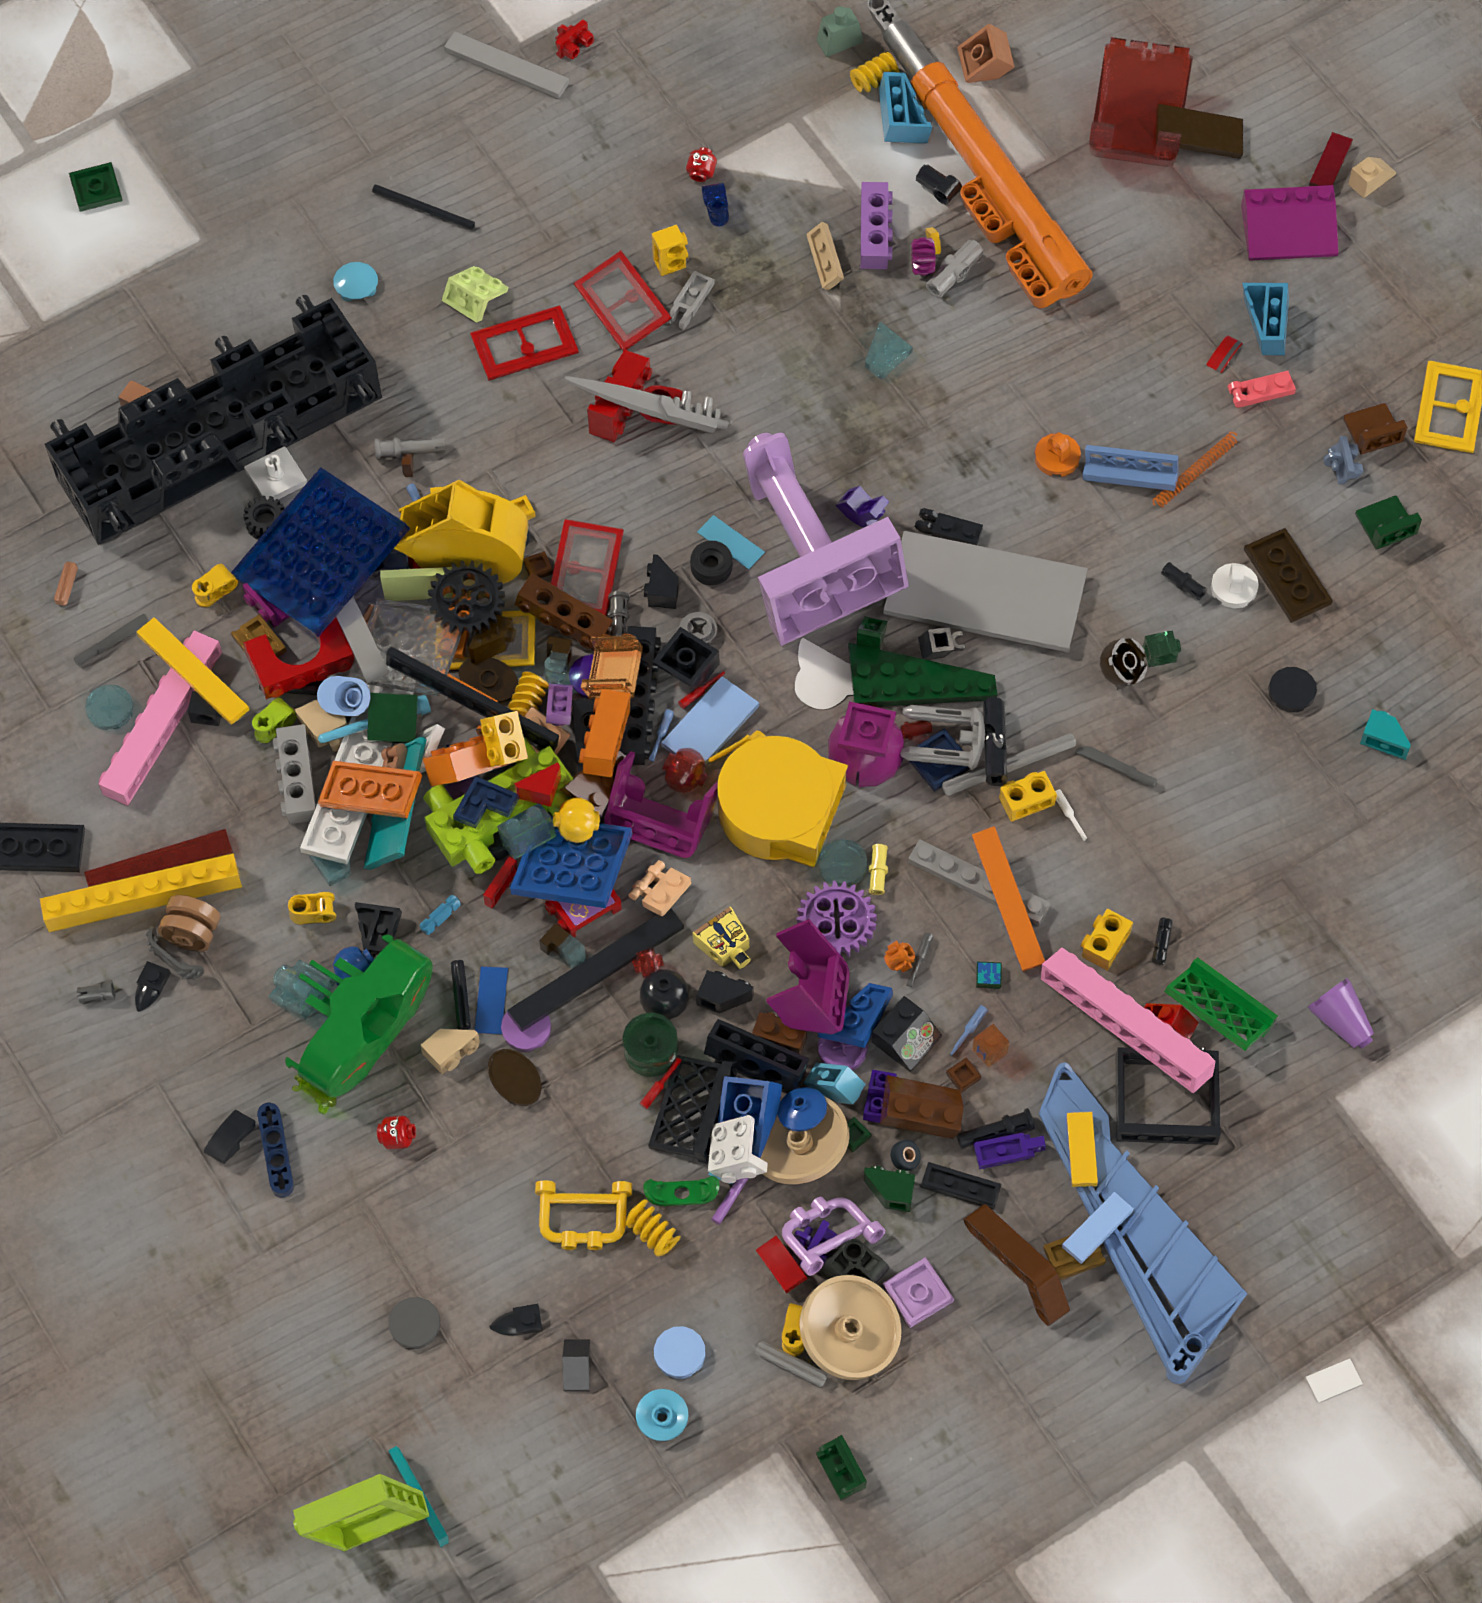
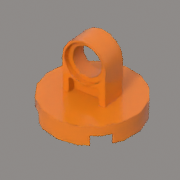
M1057 432L1043 437L1037 443L1035 463L1043 473L1049 476L1061 474V477L1073 473L1079 466L1081 457L1080 446L1070 436Z

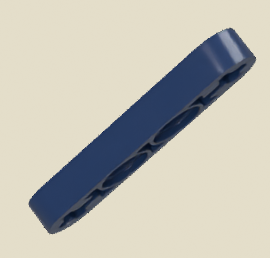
M267 1102L259 1107L257 1117L269 1183L275 1196L285 1198L293 1192L294 1181L282 1116L276 1104ZM267 1111H271L273 1114L272 1121L274 1126H269L266 1117ZM271 1133H278L280 1135V1140L275 1144L267 1142V1136ZM275 1156H282L285 1162L280 1167H273L271 1160ZM277 1174L283 1175L284 1182L286 1183L283 1190H280L278 1186L279 1178Z

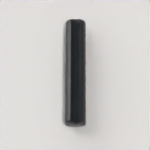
M453 960L451 962L457 1028L458 1030H468L471 1027L464 961Z

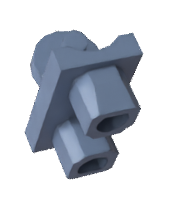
M1340 436L1339 442L1329 448V454L1323 458L1324 465L1332 467V470L1336 471L1338 484H1345L1350 478H1359L1363 473L1362 464L1353 463V459L1358 456L1357 444L1349 443L1347 436Z

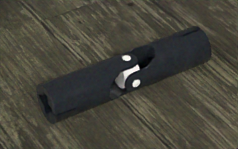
M991 697L983 702L986 782L989 785L991 784V786H1002L1008 780L1005 703L1001 698Z

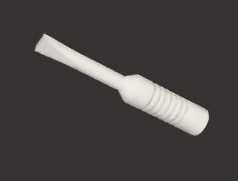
M1060 789L1056 790L1057 803L1065 816L1070 818L1083 841H1085L1087 837L1075 819L1072 807Z

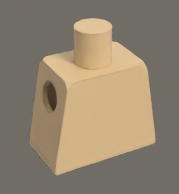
M318 700L295 709L299 724H305L307 734L318 747L329 744L334 752L339 750L343 737L326 743H320L318 737L320 734L347 726L344 715L326 712L320 707Z

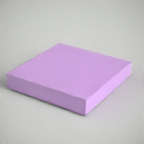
M926 1257L882 1283V1287L910 1328L954 1302V1298Z

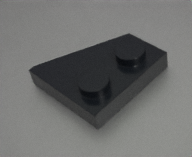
M355 902L363 950L367 948L371 954L378 955L388 945L382 940L384 935H391L394 940L402 911L400 908Z

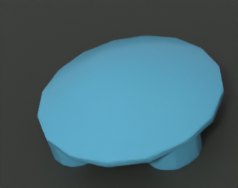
M351 262L343 265L336 271L333 278L334 288L344 301L370 297L376 293L378 275L368 264Z

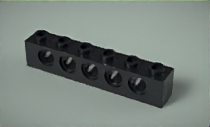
M628 626L625 652H647L645 655H640L637 673H645V675L636 676L634 692H628L630 693V712L619 749L625 756L630 751L635 752L632 765H645V756L650 757L651 742H647V736L652 735L653 721H649V715L654 714L655 700H651V695L656 693L657 679H653V674L658 672L659 668L652 661L655 659L656 651H660L661 637H657L656 628ZM643 694L641 697H635L634 695ZM633 715H641L640 718H632ZM631 736H638V737H639V738L636 739V740L630 739Z

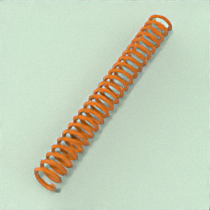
M1229 432L1226 437H1223L1210 451H1207V454H1204L1178 477L1175 491L1163 490L1156 498H1153V505H1156L1154 500H1156L1160 507H1164V504L1167 505L1171 499H1174V496H1177V493L1180 494V491H1183V488H1187L1190 482L1193 483V480H1196V477L1203 473L1202 471H1206L1209 466H1212V463H1215V460L1221 458V455L1228 452V449L1230 450L1231 447H1234V444H1237V440L1230 434L1233 433L1236 436L1238 434Z

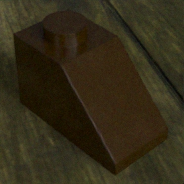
M495 615L497 623L489 621V630L482 626L481 634L476 631L469 646L471 663L476 664L507 650L510 642L513 643L516 636V629L513 627L512 618Z

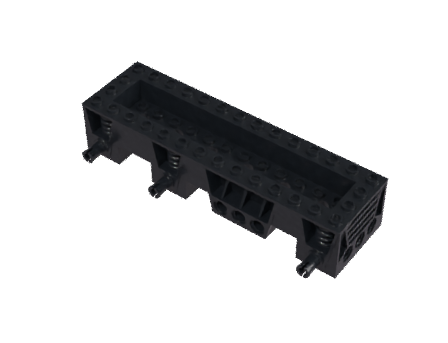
M302 295L305 300L304 302L301 297H298L295 303L302 313L292 318L295 334L260 352L251 339L233 347L227 336H221L224 341L223 343L220 338L215 341V346L221 354L210 359L214 373L213 376L189 388H186L179 378L166 383L119 407L118 424L95 436L87 423L71 431L68 430L62 419L57 420L60 425L59 427L55 421L51 423L50 428L57 438L44 445L55 477L98 545L244 470V467L284 446L287 448L383 398L376 361L332 298L314 306L308 295ZM317 365L323 367L320 371L311 370V368ZM276 386L282 387V389L276 392L271 391ZM237 406L242 408L238 413L230 412L231 409ZM196 427L201 429L197 434L189 433L190 430ZM155 448L160 450L156 455L148 454L149 451ZM114 469L119 471L112 476L107 475L108 472Z

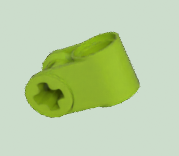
M274 699L252 719L256 740L260 743L273 741V738L277 737L276 728L289 727L294 724L297 719L295 710L283 699Z

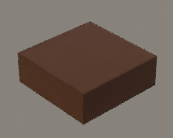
M545 551L523 558V563L529 576L533 573L543 578L553 574L552 566Z
M967 1057L946 1071V1075L961 1093L980 1081L982 1077Z

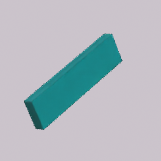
M395 1446L388 1450L405 1484L423 1491L400 1448ZM423 1492L429 1517L424 1519L441 1548L449 1543L448 1535Z

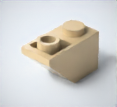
M439 1029L421 1044L422 1054L443 1075L447 1070L452 1071L460 1062L459 1060L465 1055H471L477 1050L478 1044H480L479 1035L475 1030Z

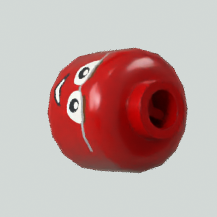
M700 147L699 150H693L689 155L686 165L689 177L697 182H705L711 179L717 165V158L712 154V150Z
M407 1116L385 1117L381 1124L377 1126L378 1142L383 1144L386 1149L408 1148L411 1145L412 1139L416 1138L415 1124H411Z

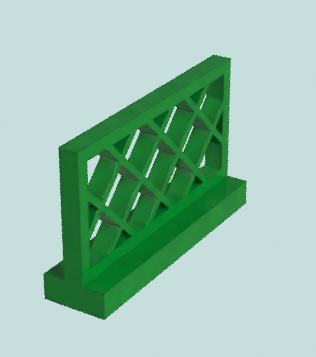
M1198 957L1193 960L1187 970L1164 990L1166 994L1244 1051L1261 1036L1264 1037L1268 1034L1278 1017L1277 1014ZM1176 989L1184 990L1186 994H1182ZM1192 991H1193V992H1200L1201 997H1200V996H1194L1193 993H1192ZM1197 1004L1205 1005L1206 1009H1202ZM1212 1006L1220 1007L1221 1011H1215ZM1217 1019H1224L1226 1024L1221 1023ZM1233 1021L1241 1022L1242 1026L1234 1025ZM1237 1033L1245 1034L1247 1041L1240 1037Z

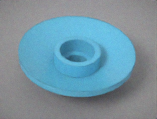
M657 1389L649 1392L640 1400L636 1409V1422L641 1432L648 1438L656 1441H668L680 1435L685 1429L688 1422V1408L684 1399L676 1392L667 1389ZM660 1414L667 1416V1420L664 1422L659 1421L657 1418Z

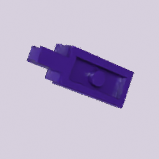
M1023 1133L973 1143L979 1170L1028 1160L1035 1157L1034 1153L1046 1150L1044 1136L1030 1138L1029 1134L1024 1135Z

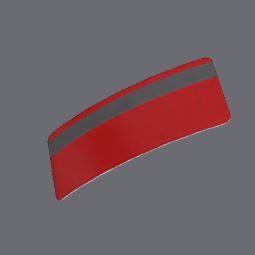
M1227 335L1206 365L1222 373L1233 355L1242 345V342Z

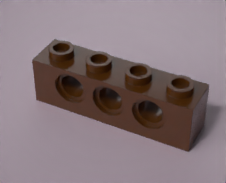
M531 573L518 592L514 604L522 612L530 613L537 617L541 623L554 627L563 636L571 637L584 648L592 649L595 652L609 633L613 620L533 573ZM542 600L547 604H540L538 601ZM559 612H563L567 616H561ZM578 624H584L588 628H582Z

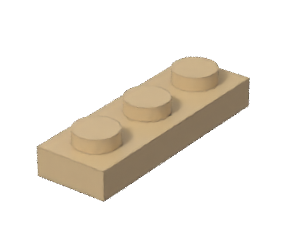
M821 222L806 235L822 288L829 291L842 281L844 276L829 226Z

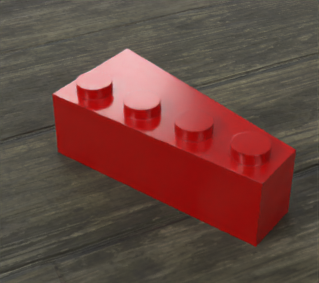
M624 349L613 367V377L607 376L604 382L643 391L645 381H649L652 375L650 358ZM595 395V405L590 404L587 408L589 434L615 443L618 435H622L624 432L627 417H631L634 410Z

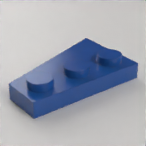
M869 983L850 1000V1005L845 1009L843 1029L834 1034L818 1033V1037L865 1048L872 1035V1031L876 1028L893 996L892 988Z

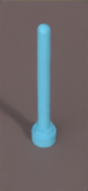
M426 695L418 696L417 714L425 715L431 713ZM368 719L320 734L318 740L320 743H326L368 729Z

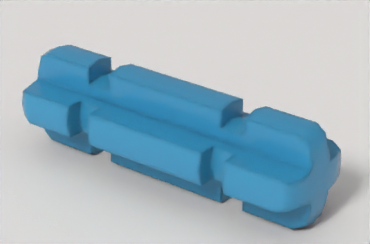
M450 895L445 900V904L442 903L429 915V919H425L420 923L419 926L422 932L430 935L435 930V926H440L452 914L451 911H456L461 906L460 900L455 895Z

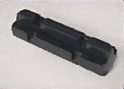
M1162 917L1159 920L1152 957L1154 964H1165L1173 923L1170 918Z

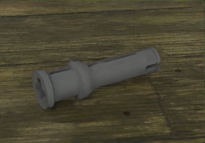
M622 591L611 592L608 595V600L611 602L608 617L613 620L611 626V653L625 652L626 621L629 619L627 602L630 596Z

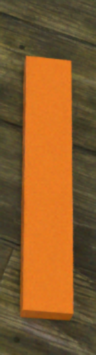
M995 826L972 834L1022 972L1041 966L1045 959Z

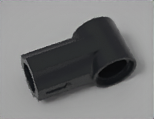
M924 164L916 175V181L932 191L934 197L945 205L962 188L961 182L952 175L946 177L928 164Z

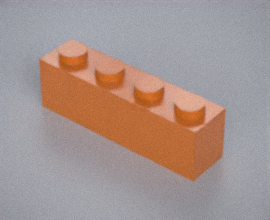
M602 689L600 698H595L593 712H595V715L590 716L589 729L591 730L585 733L584 746L586 748H581L579 763H583L584 774L612 778L630 712V693Z

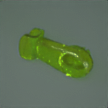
M298 1075L294 1076L299 1085L292 1086V1090L295 1092L302 1090L314 1098V1101L319 1104L318 1112L325 1115L329 1107L336 1106V1097H329L301 1079Z

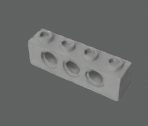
M305 724L276 728L277 738H273L274 751L279 752L280 759H275L277 773L282 774V780L278 781L280 795L284 794L285 801L281 802L282 815L287 816L289 825L309 822L316 809V798ZM292 751L297 752L294 755H287L289 752ZM295 772L300 773L295 777L290 776L292 773ZM295 794H302L299 798H293Z

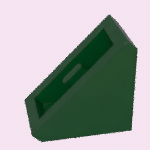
M865 616L857 630L856 644L881 650L888 621Z

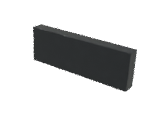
M928 1162L921 1188L979 1206L986 1204L994 1210L1002 1184Z

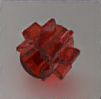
M654 948L637 952V959L632 960L635 972H641L643 978H646L651 972L658 970L659 967L664 966L662 954H655Z

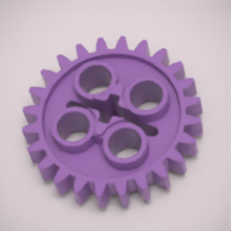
M833 881L832 887L823 882L822 890L815 886L814 894L807 892V900L801 899L802 908L797 909V915L800 916L797 917V924L810 919L819 930L823 928L829 929L831 932L823 934L840 955L841 952H845L849 957L850 949L858 953L859 944L866 947L867 939L873 938L872 931L876 930V923L874 922L877 920V914L873 913L875 912V905H869L871 901L870 896L863 898V889L857 893L855 892V884L848 889L846 888V881L842 883L841 887L837 886L836 881ZM834 900L838 901L839 939L835 937ZM851 905L854 908L852 910H845L843 906ZM820 906H827L829 910L821 911L818 908ZM851 927L854 928L855 931L852 933H848L844 931V929Z

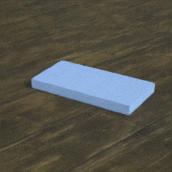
M722 676L661 742V745L699 773L709 762L708 759L714 756L759 707V702Z

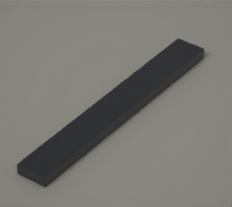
M392 646L386 652L387 666L486 718L514 712ZM518 713L523 737L544 749L550 746L555 751L558 747L559 735Z
M671 908L663 917L656 915L509 1008L507 1014L520 1031L523 1032L683 930L684 924Z

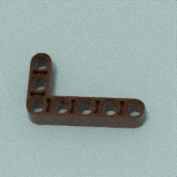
M983 1204L963 1219L969 1232L1027 1285L1036 1313L1044 1324L1050 1326L1070 1311L1059 1276L1052 1264L991 1208Z

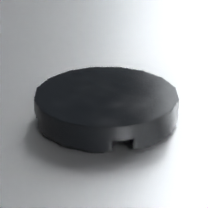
M1285 667L1278 670L1272 676L1268 691L1271 701L1273 700L1279 709L1287 712H1300L1313 703L1317 687L1314 678L1306 670L1298 667Z

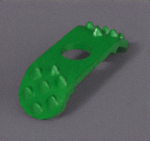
M715 1176L694 1181L675 1182L649 1179L644 1182L643 1189L647 1200L656 1206L706 1204L716 1198L719 1191V1179ZM678 1188H686L689 1191V1195L685 1199L677 1198L674 1193Z

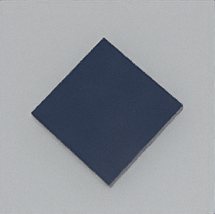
M945 728L916 746L963 751ZM909 761L934 792L942 787L943 782L956 778L970 769L968 766Z

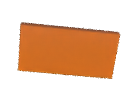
M333 761L318 804L320 807L408 818L422 779V774L419 771Z

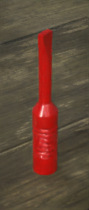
M723 671L705 685L698 686L679 700L678 704L680 707L685 709L701 697L707 688L725 675V672Z
M678 1057L661 1080L654 1083L639 1103L646 1110L663 1090L666 1080L681 1063Z

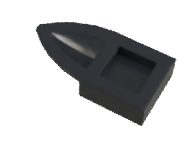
M148 961L146 962L136 982L138 986L135 992V1006L138 1012L151 1006L160 996L171 974L170 969Z
M539 1304L515 1307L513 1311L498 1317L489 1327L496 1333L508 1336L541 1332L543 1329Z

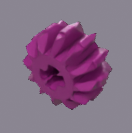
M926 237L914 239L911 243L912 272L920 276L933 274L936 266L934 240Z

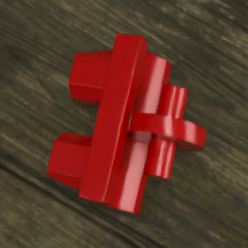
M584 19L575 26L570 25L566 27L561 24L557 27L559 35L555 37V44L558 49L556 55L560 59L567 56L573 60L580 53L577 45L581 43L585 47H589L594 43V35L588 30V22Z

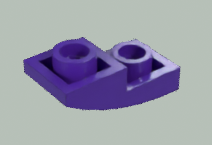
M872 1069L863 1120L880 1123L886 1076L897 1077L896 1073Z

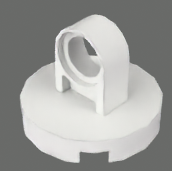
M1231 563L1218 568L1213 574L1211 591L1213 597L1221 601L1223 606L1234 609L1243 608L1255 599L1259 583L1257 576L1250 568L1242 564Z

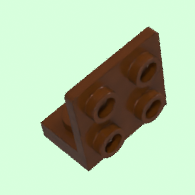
M1386 403L1346 414L1343 418L1355 444L1358 446L1360 455L1402 443L1408 428L1404 420L1394 421Z

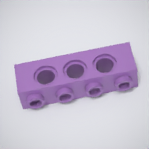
M888 182L861 183L860 269H887L888 260H892V247H888V242H892V228H888V223H892L893 211L888 210V205H892L893 191H888Z

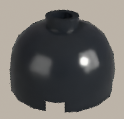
M658 969L644 978L640 987V1003L643 1010L650 1017L670 1020L678 1017L687 1007L689 988L679 973L670 969Z

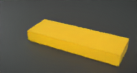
M1092 1112L1067 1113L1072 1187L1097 1186L1098 1178Z

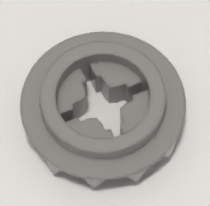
M690 613L680 622L679 628L682 627L706 643L710 644L712 639L716 637V622L706 613ZM694 627L698 629L702 627L703 635L698 632L694 634Z

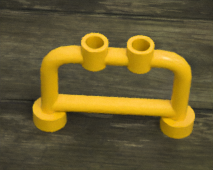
M543 1180L535 1183V1194L540 1196V1233L550 1242L561 1243L562 1249L575 1250L577 1249V1243H587V1249L601 1250L603 1243L616 1242L625 1233L627 1197L632 1195V1183L626 1181L613 1182L612 1194L556 1193V1183L553 1181ZM550 1203L616 1204V1228L611 1233L590 1231L588 1233L563 1231L562 1233H555L549 1227Z

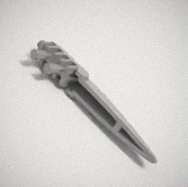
M565 376L567 382L587 392L629 409L661 418L664 421L708 433H714L717 428L726 430L728 427V421L719 419L720 409L712 410L713 398L704 397L703 407H701L700 403L690 404L692 395L690 391H683L682 400L680 401L678 397L671 399L668 396H660L616 384Z

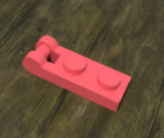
M1289 371L1243 382L1234 381L1227 386L1229 393L1234 396L1233 403L1237 408L1293 395L1296 391Z

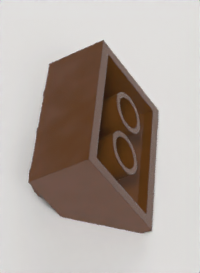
M887 1075L880 1124L953 1139L961 1131L964 1109L961 1091Z

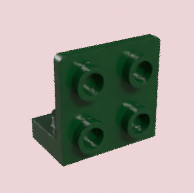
M1396 495L1358 509L1355 512L1357 519L1376 550L1418 534L1422 522L1418 512L1412 515L1406 512Z

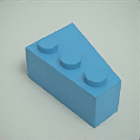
M883 72L879 86L884 142L928 143L933 127L925 118L922 105L919 106L915 98L916 93L905 73Z
M1242 283L1244 301L1261 354L1285 355L1289 306L1288 283Z

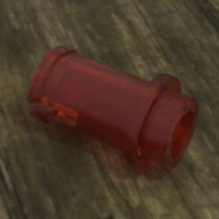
M924 720L912 723L906 721L904 725L900 726V730L904 739L912 740L914 736L931 733L932 724Z

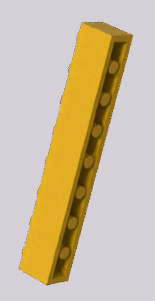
M233 853L39 899L45 925L49 932L164 906L168 904L171 896L182 895L198 898L241 888L242 884Z

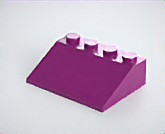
M1333 185L1244 190L1241 209L1249 261L1338 256L1337 212Z

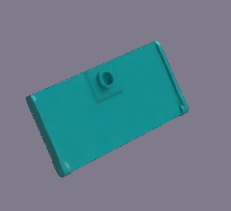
M419 737L405 744L407 757L403 770L420 772L427 742L426 738ZM414 801L408 818L372 814V827L363 865L364 869L372 870L404 857Z

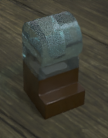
M548 637L547 657L549 658L546 659L544 664L545 679L548 683L559 684L564 681L572 656V640Z
M556 923L539 940L540 950L547 955L554 951L565 959L566 965L572 969L586 960V951L583 944Z

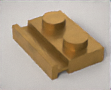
M260 614L241 625L237 631L233 630L231 632L233 639L244 653L243 642L266 634L277 658L287 652L284 644Z
M1070 1236L1043 1246L1046 1257L1055 1268L1060 1281L1106 1263L1099 1246L1080 1264L1062 1248L1063 1243Z

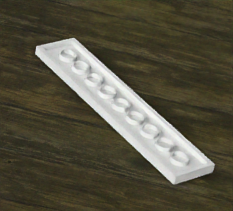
M379 647L380 654L386 664V652L388 649ZM411 656V657H413L414 659H416V660H418V661H420V662H422V663L425 664V661H424L423 658ZM386 665L389 674L367 684L371 693L413 695L418 682ZM369 706L362 714L352 716L349 725L368 719ZM367 729L344 736L334 761L382 767L384 761L381 756L382 750L393 747L394 743L367 741ZM317 804L300 847L301 853L348 864L367 813L320 807Z

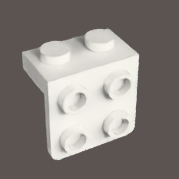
M747 1115L717 1123L713 1127L708 1172L719 1177L725 1183H734L739 1179L754 1178L756 1175L767 1173L768 1163L752 1154L753 1117Z

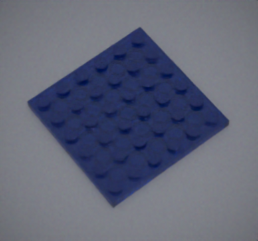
M320 467L231 573L241 583H247L255 593L319 637L411 528L405 522Z

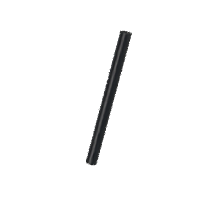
M375 184L373 186V193L467 229L473 230L475 227V222L380 185Z

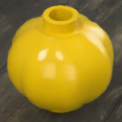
M575 797L562 803L559 811L553 814V826L558 827L561 836L569 842H585L592 837L593 831H598L599 811H594L593 804L584 798Z

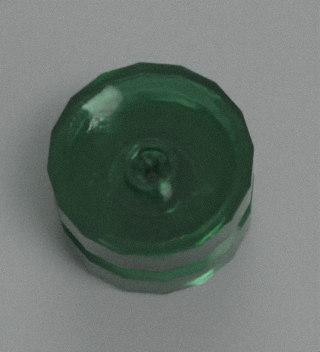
M652 1012L643 1013L632 1018L625 1026L622 1036L624 1057L630 1069L639 1075L647 1077L660 1076L666 1073L678 1055L677 1030L673 1023L665 1016Z

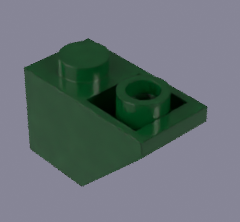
M880 1166L865 1167L863 1181L883 1207L910 1212L915 1175L906 1170H896L894 1172L887 1171Z

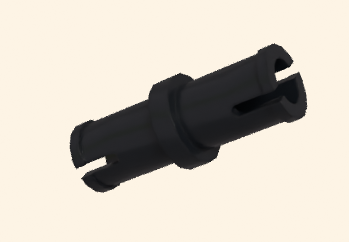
M1168 562L1162 570L1164 571H1161V574L1177 584L1176 587L1178 589H1184L1198 601L1204 597L1207 588L1192 579L1191 574L1182 572L1171 562Z

